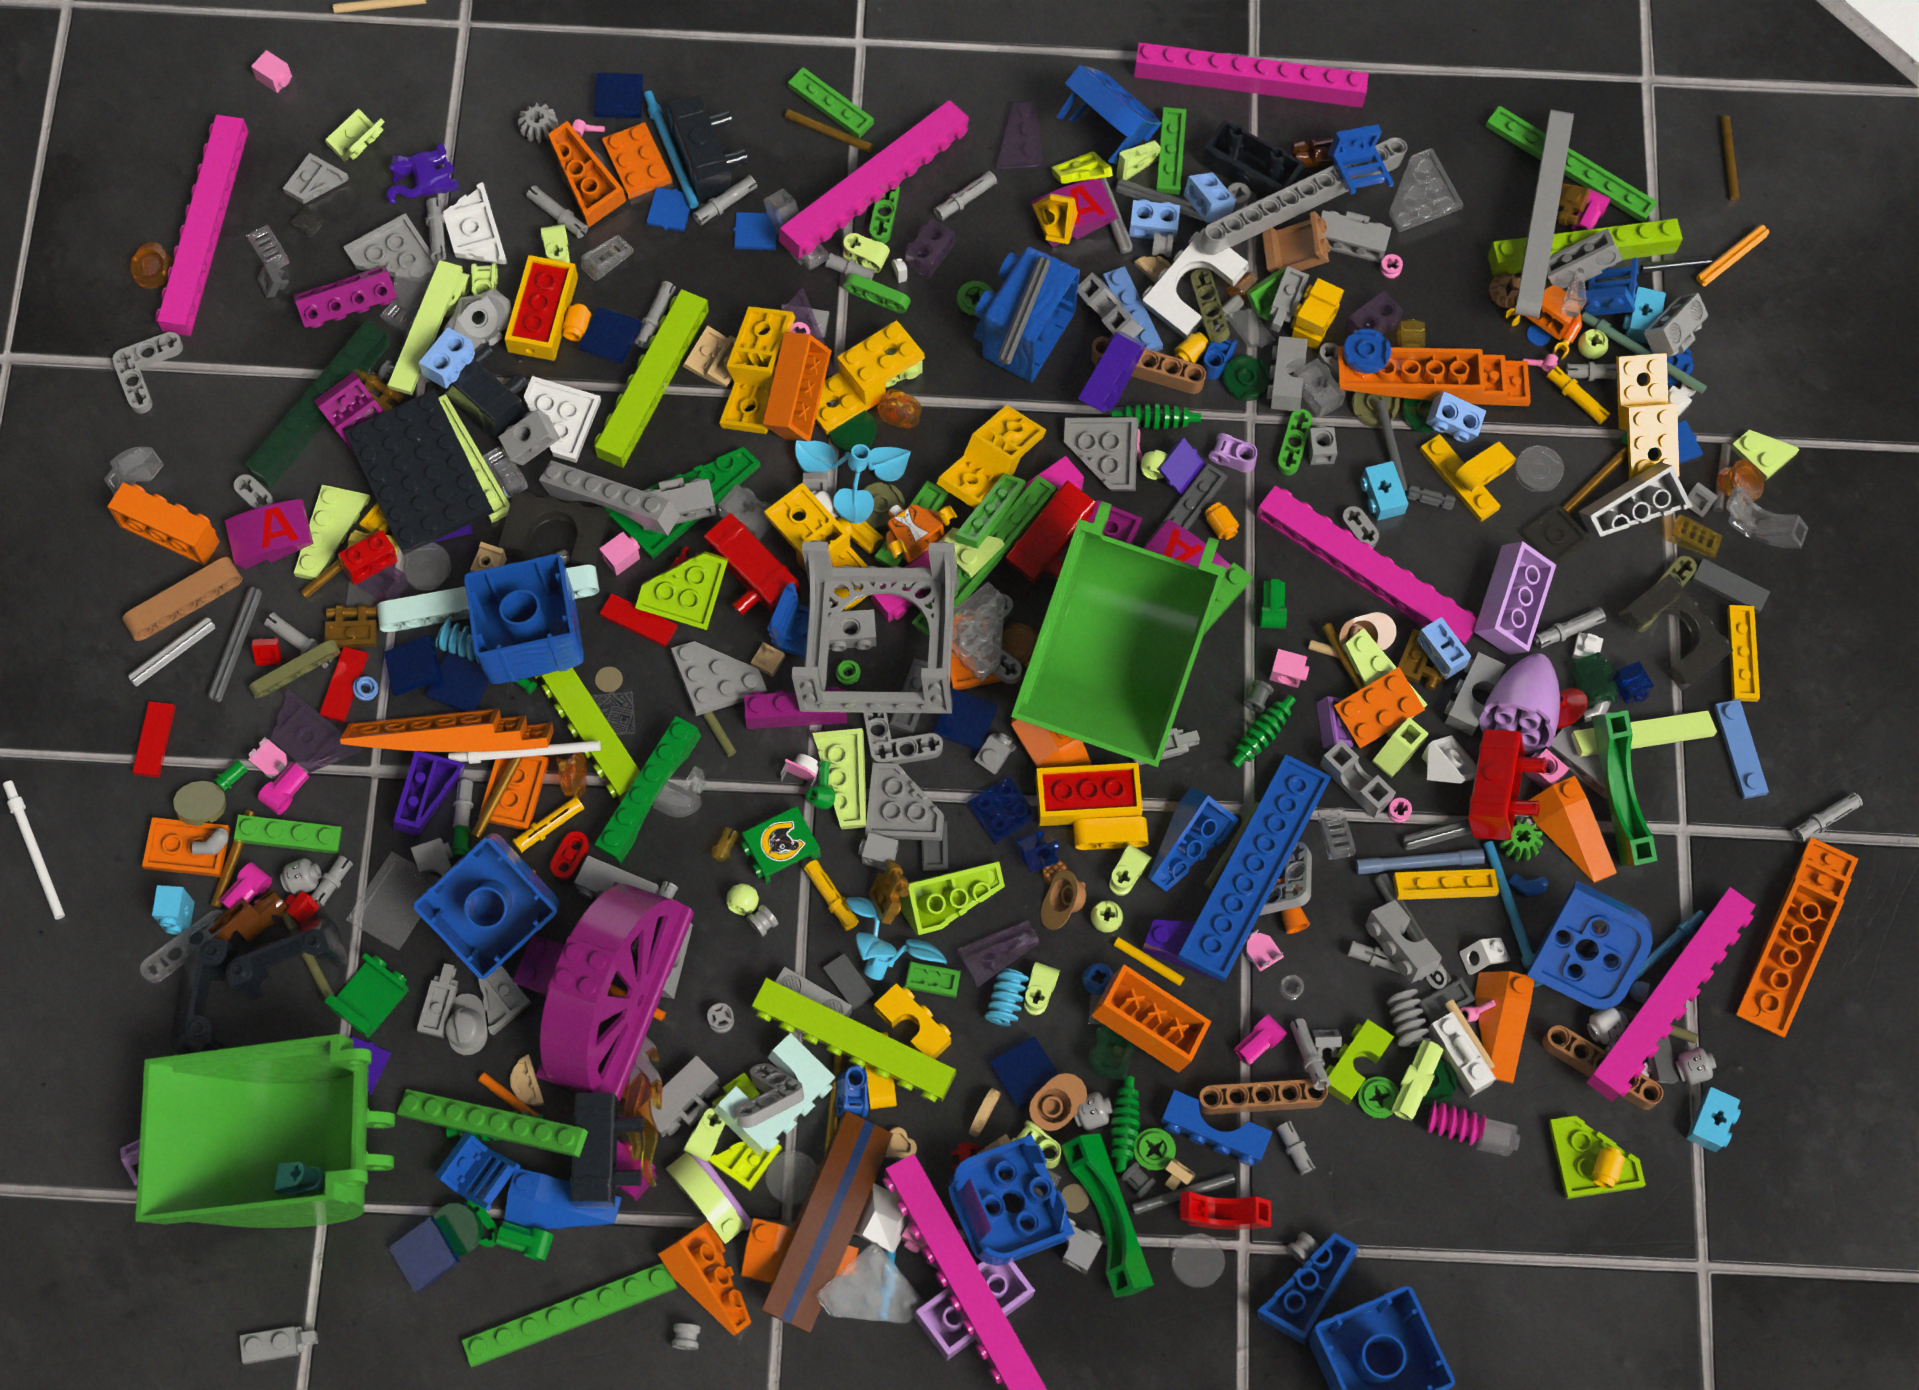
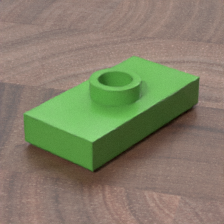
M910 961L905 987L910 990L956 998L961 971Z

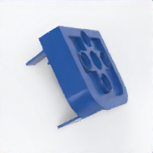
M1079 65L1065 84L1073 92L1056 116L1058 119H1063L1079 95L1085 102L1069 118V121L1075 122L1091 106L1110 124L1127 136L1108 160L1109 163L1118 164L1120 152L1137 147L1143 139L1148 141L1162 124L1148 108L1108 73L1083 65Z
M1575 880L1528 967L1527 976L1589 1007L1609 1009L1618 1005L1626 996L1650 953L1652 946L1651 924L1647 917L1638 910ZM1595 920H1603L1606 925L1598 928L1592 923ZM1566 930L1570 935L1566 938H1561L1557 935V932ZM1583 939H1590L1596 942L1599 950L1594 956L1586 958L1576 951V944ZM1612 953L1618 958L1615 961H1608L1604 956ZM1579 964L1582 969L1572 971L1569 969V965Z
M1032 1135L969 1157L960 1163L949 1179V1197L969 1245L977 1258L986 1264L998 1266L1011 1263L1066 1242L1075 1234L1066 1214L1067 1206L1060 1190L1056 1191L1044 1164L1047 1163L1040 1145L1035 1144ZM998 1172H1004L1009 1180H1002ZM1033 1187L1039 1188L1043 1196H1037L1033 1192ZM1007 1193L1016 1194L1022 1201V1210L1019 1213H1010L1005 1210V1203L1002 1199L1003 1195ZM985 1205L992 1206L995 1210V1214H989L985 1208ZM1020 1221L1028 1223L1030 1230H1024L1020 1226Z

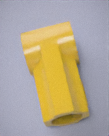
M843 517L837 519L850 534V538L869 555L877 551L884 541V537L866 521L854 524L848 522Z

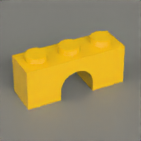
M896 983L874 1004V1011L891 1029L904 1020L914 1022L918 1026L919 1032L910 1041V1048L936 1059L951 1045V1032L944 1024H937L931 1018L933 1015L923 1004L919 1006L913 1000L915 997L905 986L901 988Z

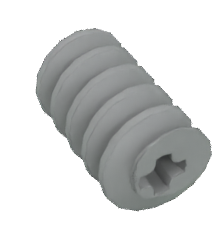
M1417 989L1401 991L1387 1000L1388 1006L1392 1007L1389 1011L1390 1016L1395 1017L1392 1021L1393 1026L1398 1027L1395 1030V1034L1401 1037L1398 1040V1045L1401 1047L1420 1046L1423 1040L1431 1041L1429 1038H1423V1035L1428 1033L1429 1030L1420 1028V1025L1424 1024L1426 1019L1417 1018L1418 1015L1423 1013V1009H1415L1414 1007L1421 1002L1420 999H1412V996L1418 993Z

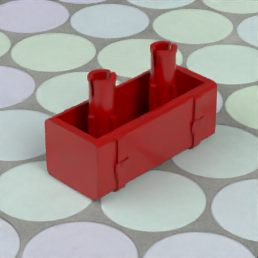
M1067 480L1060 490L1056 491L1052 500L1020 540L1016 541L1012 550L1005 557L1006 564L1033 585H1036L1047 571L1058 579L1063 566L1057 560L1058 556L1071 541L1078 519L1088 522L1089 517L1096 510V502Z
M729 513L704 535L708 549L712 554L728 558L726 568L748 590L732 603L733 608L741 616L758 601L773 615L785 586L789 585V582L795 585L797 595L801 594L798 580L789 572V569L782 565L747 529V526L740 522L732 513Z
M1483 730L1468 815L1472 834L1475 838L1511 840L1515 815L1539 816L1540 803L1538 800H1518L1522 772L1545 774L1547 760L1546 757H1525V747L1521 732Z

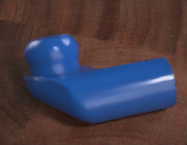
M1517 873L1508 882L1525 896L1542 894L1548 886V881L1545 877L1539 876L1535 879L1525 880Z

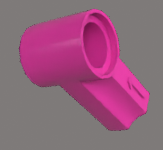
M1589 189L1591 193L1584 211L1577 214L1579 220L1577 225H1572V229L1574 231L1594 229L1599 217L1603 216L1611 198Z
M291 762L274 782L267 783L258 794V800L280 815L290 806L293 799L292 796L307 781L309 775L296 763Z
M250 862L242 868L237 876V881L219 901L227 909L242 897L249 903L255 896H260L269 888L272 878L253 862Z
M1269 1014L1252 1029V1033L1234 1048L1237 1057L1248 1066L1257 1060L1267 1049L1275 1047L1287 1034Z

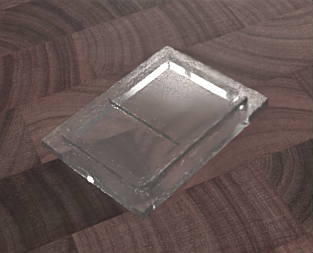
M391 851L346 921L399 951L421 918L414 909L415 901L440 878L431 873L421 875L417 865Z

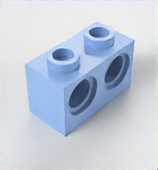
M1213 172L1188 177L1184 196L1206 223L1215 222L1232 214L1236 199Z
M1133 200L1129 237L1154 239V232H1159L1165 236L1173 234V241L1176 242L1180 205H1174L1170 202L1156 203L1149 200ZM1139 216H1145L1147 219H1141ZM1162 219H1169L1170 221H1169V222H1166V221H1163Z
M447 327L419 361L422 375L447 388L451 382H455L458 379L460 371L464 366L473 360L475 351L472 340Z
M1443 391L1434 397L1426 424L1432 426L1435 431L1454 436V439L1459 442L1468 443L1478 437L1486 410ZM1442 411L1446 413L1447 418L1443 416ZM1463 420L1468 424V428L1464 425Z
M1442 617L1421 629L1416 640L1445 679L1464 669L1471 658L1469 652Z

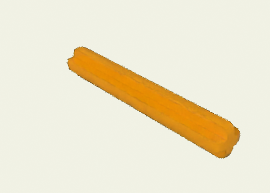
M1759 225L1700 272L1696 277V281L1701 286L1709 284L1765 239L1769 234V230L1764 225Z

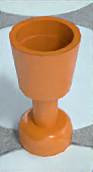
M1285 878L1278 879L1276 885L1284 884ZM1301 906L1281 911L1287 934L1299 932L1310 925Z

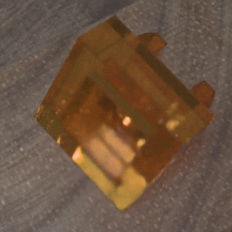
M1253 271L1247 272L1234 287L1230 285L1226 291L1231 297L1233 295H1240L1244 302H1248L1249 299L1246 291L1255 286L1254 283L1258 277Z

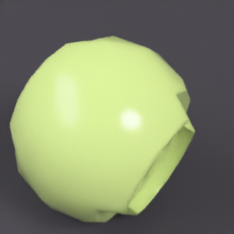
M1590 329L1580 336L1578 349L1584 357L1597 359L1608 350V338L1602 331Z
M1159 450L1145 453L1140 465L1142 473L1153 480L1163 478L1164 476L1159 472L1158 467L1167 457V454Z
M741 883L729 890L726 902L732 912L745 916L751 914L757 908L759 896L753 887Z
M1110 900L1101 901L1093 907L1091 921L1097 930L1104 933L1113 932L1121 926L1123 912L1116 903ZM1105 912L1110 913L1111 918L1109 921L1104 920L1103 915Z

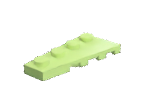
M322 485L309 524L314 544L301 549L294 570L295 577L314 580L329 567L336 556L335 552L338 547L344 543L348 531L353 523L356 524L363 507L367 506L371 500L369 494Z
M1364 628L1343 644L1356 673L1360 675L1365 685L1363 687L1396 669V666ZM1412 687L1423 707L1427 706L1426 702ZM1401 725L1387 732L1388 737H1391Z
M863 729L812 733L820 761L831 762L828 785L832 786L835 791L834 807L841 829L866 827Z

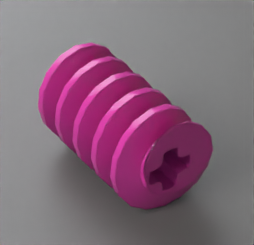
M1434 1100L1427 1123L1428 1133L1431 1134L1434 1128L1437 1127L1438 1136L1441 1137L1446 1130L1450 1140L1455 1134H1458L1460 1143H1462L1465 1137H1469V1145L1472 1146L1476 1140L1480 1141L1486 1115H1482L1477 1121L1476 1112H1471L1467 1118L1466 1109L1462 1108L1457 1114L1456 1106L1452 1105L1446 1111V1104L1444 1102L1440 1103L1436 1108V1101Z

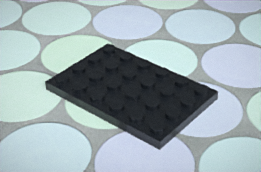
M435 390L344 431L403 555L494 513Z

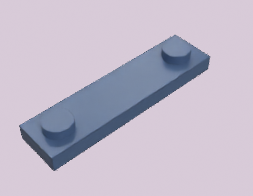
M1740 699L1716 704L1714 709L1742 799L1767 795L1769 790Z

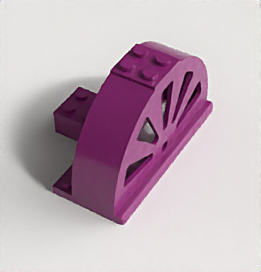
M614 881L613 886L600 895L584 913L571 936L568 937L565 945L535 934L530 938L513 983L523 989L546 996L540 1033L542 1062L536 1074L537 1078L577 1093H615L620 1102L661 999L664 985L668 976H670L692 921L694 911L691 908L668 897ZM663 916V920L650 956L656 922L659 917ZM639 935L638 967L636 976L631 953V944ZM615 973L618 974L628 988L625 997L608 995V990ZM622 1011L618 1019L597 1040L599 1024ZM617 1038V1041L600 1075L598 1072V1067Z

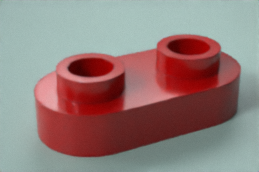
M578 831L570 832L563 839L550 863L551 872L556 879L561 881L570 880L579 869L589 850L588 839L583 833ZM576 843L581 845L578 850L572 849V846ZM567 865L569 868L566 872H561L560 867Z

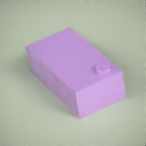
M1523 541L1502 545L1474 632L1507 655L1529 652L1556 564Z
M984 1262L977 1265L1005 1316H1008L1032 1298L1035 1290L1014 1262L998 1266ZM948 1288L916 1310L914 1316L946 1361L976 1339L974 1335L969 1336L962 1323L965 1318L961 1311L956 1312L951 1305L949 1297L952 1295Z

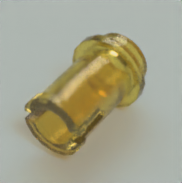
M725 827L718 843L711 848L712 857L718 861L725 862L726 859L730 858V851L739 837V834L734 830L730 839H728L731 828Z

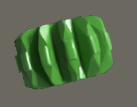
M1515 818L1511 840H1502L1503 842L1500 844L1501 849H1508L1505 853L1506 857H1509L1511 854L1515 855V862L1519 861L1521 856L1525 861H1529L1531 855L1537 856L1539 853L1538 848H1541L1543 845V841L1539 839L1542 836V831H1534L1537 826L1536 823L1531 824V826L1527 825V818L1523 819L1521 824ZM1523 838L1524 840L1519 842L1517 839Z

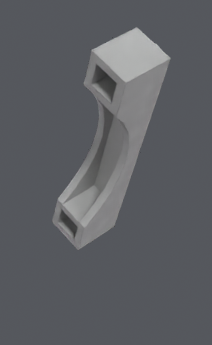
M552 460L539 479L552 497L567 502L587 501L602 505L629 517L649 530L667 536L680 517L668 499Z

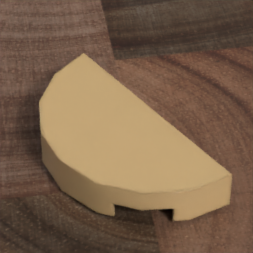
M1142 256L1134 262V265L1155 283L1159 281L1160 273L1165 268L1169 269L1172 266L1169 261L1160 256Z
M528 1054L519 1059L510 1075L511 1088L515 1096L525 1104L531 1106L545 1105Z
M994 1088L989 1090L971 1125L970 1135L975 1138L979 1137L1001 1095L1000 1091Z

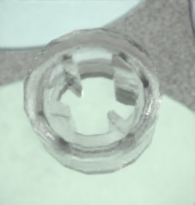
M1288 975L1280 983V994L1287 1000H1296L1304 990V983L1298 976ZM1289 982H1293L1292 985L1296 984L1298 986L1295 993H1291V990L1289 992L1286 990Z

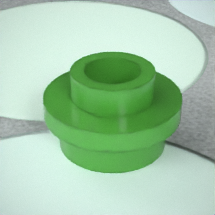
M845 660L838 664L836 677L842 684L851 685L860 678L861 670L856 662ZM847 670H850L853 674L851 676H845L843 673Z

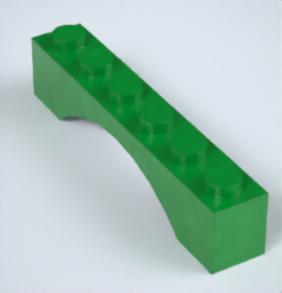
M1628 710L1591 716L1621 866H1636L1658 861L1653 835L1643 818L1633 786L1631 772L1633 733Z
M675 716L594 844L600 853L619 864L623 862L633 846L644 819L657 796L673 773L689 757L701 738L697 727Z
M1100 1133L1080 1135L1061 1145L1070 1171L1088 1191L1100 1215L1107 1242L1106 1274L1114 1297L1134 1295L1153 1286L1152 1278Z

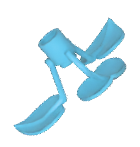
M797 440L795 444L797 462L806 473H827L829 468L836 469L848 460L850 469L855 472L852 490L848 488L840 489L834 496L833 506L841 517L854 524L866 521L874 508V500L871 493L866 490L857 491L860 472L868 466V469L874 470L876 477L881 480H898L905 472L911 453L909 450L895 447H878L870 450L863 444H857L853 446L851 453L846 452L845 456L836 462V452L827 443Z
M847 897L846 904L853 912L864 917H872L875 921L873 935L859 932L855 938L862 959H868L864 969V973L868 977L882 980L888 966L893 967L894 962L906 951L919 959L947 964L944 955L935 946L926 941L907 939L906 945H903L896 951L890 943L879 940L880 918L871 899Z

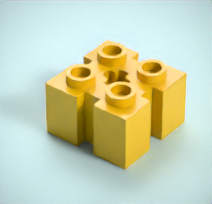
M1319 278L1314 286L1309 285L1304 295L1305 300L1303 304L1299 303L1294 313L1295 318L1290 327L1294 329L1292 337L1308 339L1307 346L1317 350L1337 315L1344 290Z

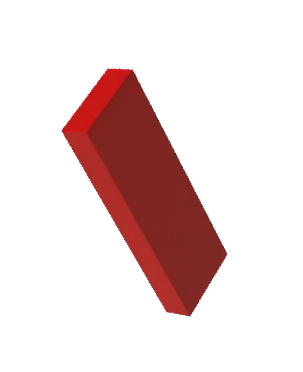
M611 593L599 613L600 617L664 648L667 647L678 628L677 624L656 614L636 609L635 604Z
M343 647L319 713L321 718L345 724L355 696L352 687L355 680L363 674L369 657L367 652Z
M149 701L132 771L134 775L160 778L176 708L174 704Z

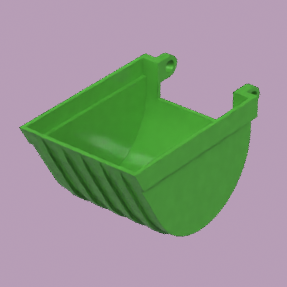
M1102 501L1094 523L1078 519L1011 717L1158 767L1226 568L1212 563L1219 540L1211 537L1207 541L1199 567L1104 536L1103 532L1112 504Z
M341 1034L145 1059L135 1222L155 1224L196 1222L236 1227L293 1228L334 1224L361 1216L364 1213L365 1185L368 1183V1172L366 1170L387 1171L394 1168L393 1156L368 1154L366 1150L367 1128H391L395 1126V1114L370 1111L367 1107L368 1072L372 1051L353 1048L354 1040ZM298 1161L303 1162L307 1167H321L324 1171L323 1184L316 1191L301 1192L296 1195L280 1194L274 1191L279 1163Z

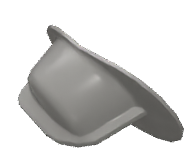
M470 993L455 997L450 1017L445 1026V1033L449 1043L457 1053L473 1055L479 1052L485 1045L488 1037L483 1003L477 996Z

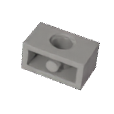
M535 410L527 413L524 419L517 424L509 426L499 436V439L510 461L523 466L558 441L560 437L549 416Z
M874 609L841 611L831 628L829 649L833 651H844L847 648L867 650L876 646ZM847 629H854L857 631L853 635H848L845 633Z

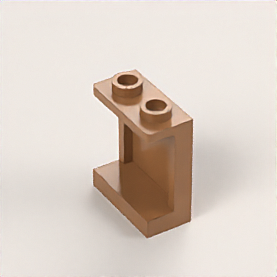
M1314 211L1310 213V220L1279 230H1275L1272 227L1262 232L1267 270L1271 274L1282 267L1287 268L1289 266L1302 271L1329 262L1328 252H1330V245L1325 237L1327 224L1323 217L1321 218Z

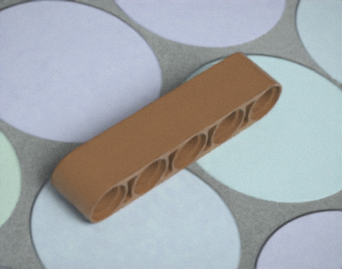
M1098 337L1092 343L1091 360L1095 365L1099 358L1104 355L1099 353L1098 350H1107L1108 337ZM1145 349L1131 376L1186 393L1196 394L1203 389L1206 372L1199 364ZM1149 363L1152 367H1146L1143 364ZM1173 370L1175 374H1169L1166 371ZM1190 377H1196V378H1198L1199 380H1198V381H1192V380H1190L1189 378H1190Z
M229 557L221 558L125 613L122 621L135 641L144 640L235 588L242 582V576Z
M1561 1025L1551 1027L1542 1040L1543 1047L1548 1053L1589 1078L1597 1069V1063L1602 1062L1608 1054L1606 1051ZM1551 1035L1559 1036L1562 1044H1555L1551 1039ZM1574 1049L1582 1050L1585 1058H1578L1574 1053ZM1642 1073L1638 1078L1632 1076L1630 1079L1632 1087L1623 1098L1641 1109H1652L1663 1097L1662 1087ZM1643 1090L1650 1091L1654 1096V1100H1647L1643 1095Z
M1312 1079L1210 1085L1202 1089L1197 1100H1199V1110L1208 1115L1319 1107L1328 1094V1088L1322 1082L1325 1089L1318 1090L1321 1097L1314 1099L1308 1093L1309 1089L1314 1088ZM1260 1091L1266 1093L1269 1100L1267 1102L1259 1101L1256 1098V1093ZM1282 1091H1292L1295 1099L1286 1100L1282 1095ZM1237 1093L1242 1097L1243 1102L1235 1104L1230 1100L1229 1095ZM1205 1095H1212L1217 1103L1212 1106L1204 1102L1203 1097Z

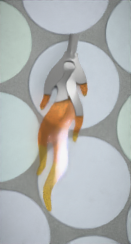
M645 1036L621 1098H626L624 1116H644L641 1169L647 1183L655 1187L656 1183L652 1175L651 1166L657 1145L658 1131L652 1115L651 1097L653 1107L661 1110L663 1089L659 1073L649 1061V1057L655 1062L659 1061L657 1048ZM627 1132L632 1146L631 1158L638 1161L642 1150L639 1132Z

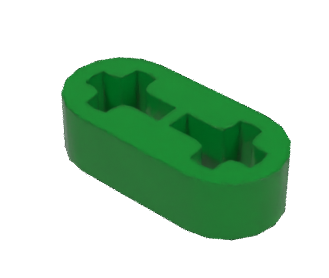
M471 1201L465 1202V1204L472 1206L475 1210L479 1208L477 1215L481 1219L482 1226L485 1225L488 1231L494 1230L492 1240L488 1241L485 1238L480 1240L479 1244L485 1248L495 1246L499 1229L487 1211L479 1205L477 1206Z

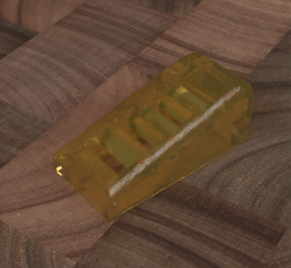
M1679 514L1674 522L1668 541L1715 558L1723 536ZM1681 529L1686 530L1685 535L1680 533ZM1691 532L1695 533L1693 539L1689 537ZM1700 535L1704 536L1702 544L1698 542ZM1709 539L1713 540L1711 548L1707 547Z

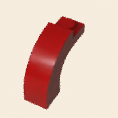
M1190 1191L1181 1192L1179 1205L1180 1219L1188 1221V1225L1231 1230L1271 1227V1200L1257 1196L1213 1198Z

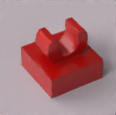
M273 637V639L259 638L252 641L256 666L281 664L282 656L277 637Z
M303 891L297 897L289 894L284 901L289 906L286 912L300 925L309 922L320 907Z
M971 1143L958 1144V1150H953L951 1155L959 1157V1164L952 1165V1169L956 1170L961 1162L977 1155L981 1151V1147Z

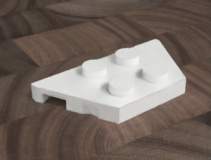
M482 182L476 186L477 189L469 196L464 195L455 205L450 206L443 212L454 254L457 258L507 264Z

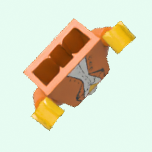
M1552 285L1544 289L1539 318H1527L1558 340L1563 339L1562 342L1555 346L1552 352L1554 355L1557 349H1562L1564 351L1562 360L1569 352V343H1573L1582 327L1581 313L1578 311L1581 303L1576 299V294L1573 290L1566 289L1564 291L1557 285ZM1510 308L1506 312L1505 320L1510 316L1517 317L1513 320L1512 326H1516L1520 322V315L1514 314L1515 308Z
M900 505L893 506L888 512L892 519L887 523L889 528L886 534L887 551L894 558H897V555L901 553L909 564L928 551L929 543H936L945 536L943 523L946 526L949 525V520L957 517L951 506H946L940 511L927 508L922 509L918 505H912L906 510H903Z

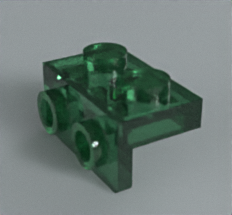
M1600 652L1571 661L1577 689L1583 691L1588 699L1587 708L1605 701H1609L1612 705L1617 704L1616 695L1619 694L1615 681L1612 680L1611 673L1614 672L1609 658L1606 659Z
M1102 1023V1026H1098L1096 1031L1097 1044L1095 1049H1092L1090 1052L1089 1063L1092 1064L1095 1075L1126 1080L1135 1044Z

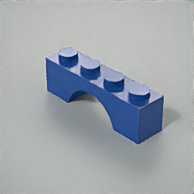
M1174 1090L1160 1123L1165 1126L1164 1129L1172 1134H1185L1189 1136V1140L1198 1145L1206 1143L1213 1146L1215 1152L1228 1156V1154L1238 1157L1239 1162L1247 1166L1259 1165L1272 1134V1131L1249 1121L1235 1131L1221 1132L1215 1130L1203 1120L1199 1110V1100Z

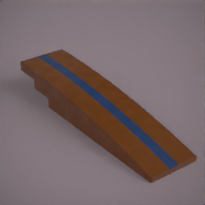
M848 1111L843 1113L836 1133L830 1139L822 1162L817 1166L760 1311L808 1334L811 1332L864 1209L893 1133Z

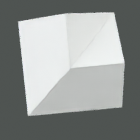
M1452 735L1428 744L1421 757L1428 765L1427 780L1461 784L1475 779L1477 765Z
M874 1183L853 1234L894 1254L910 1220L907 1215L903 1217L896 1205V1202L899 1200L895 1193H890L887 1189Z

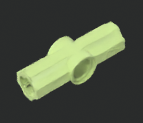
M1423 1040L1420 1044L1412 1065H1409L1400 1084L1402 1086L1392 1107L1391 1112L1404 1120H1413L1422 1097H1425L1433 1081L1434 1070L1444 1050L1438 1044Z

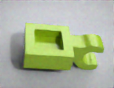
M744 1072L723 1087L726 1095L714 1100L712 1107L716 1108L736 1086L750 1100L760 1096V1093Z

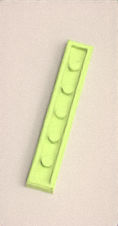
M439 260L388 383L389 389L409 395L413 394L421 375L419 361L434 343L463 272L462 266Z
M444 394L438 397L494 511L493 514L488 516L491 523L513 513L512 506L447 395Z
M1708 711L1630 722L1633 733L1631 749L1712 737L1717 733ZM1594 728L1573 731L1571 738L1579 757L1599 754Z

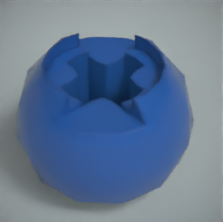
M1094 963L1084 971L1082 976L1083 985L1089 993L1102 995L1114 973L1109 966L1103 963ZM1098 974L1100 978L1104 977L1102 984H1099L1098 981H1093L1095 975Z

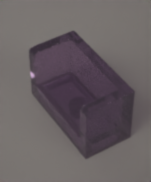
M391 565L356 584V586L383 602L397 599L407 588L408 581L405 573Z

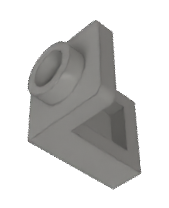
M994 733L988 737L975 761L992 773L997 774L1010 752H1013L1016 746L1011 743L1013 740L1006 734Z

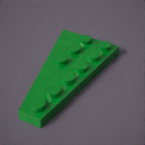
M742 447L718 457L712 463L705 466H697L691 472L684 475L679 474L667 480L683 477L685 485L694 479H709L716 506L759 469L761 465L746 448ZM659 483L646 488V490H659ZM602 507L603 512L629 537L632 536L640 548L652 560L700 520L696 519L675 524L667 536L652 530L644 531L643 526L610 508Z

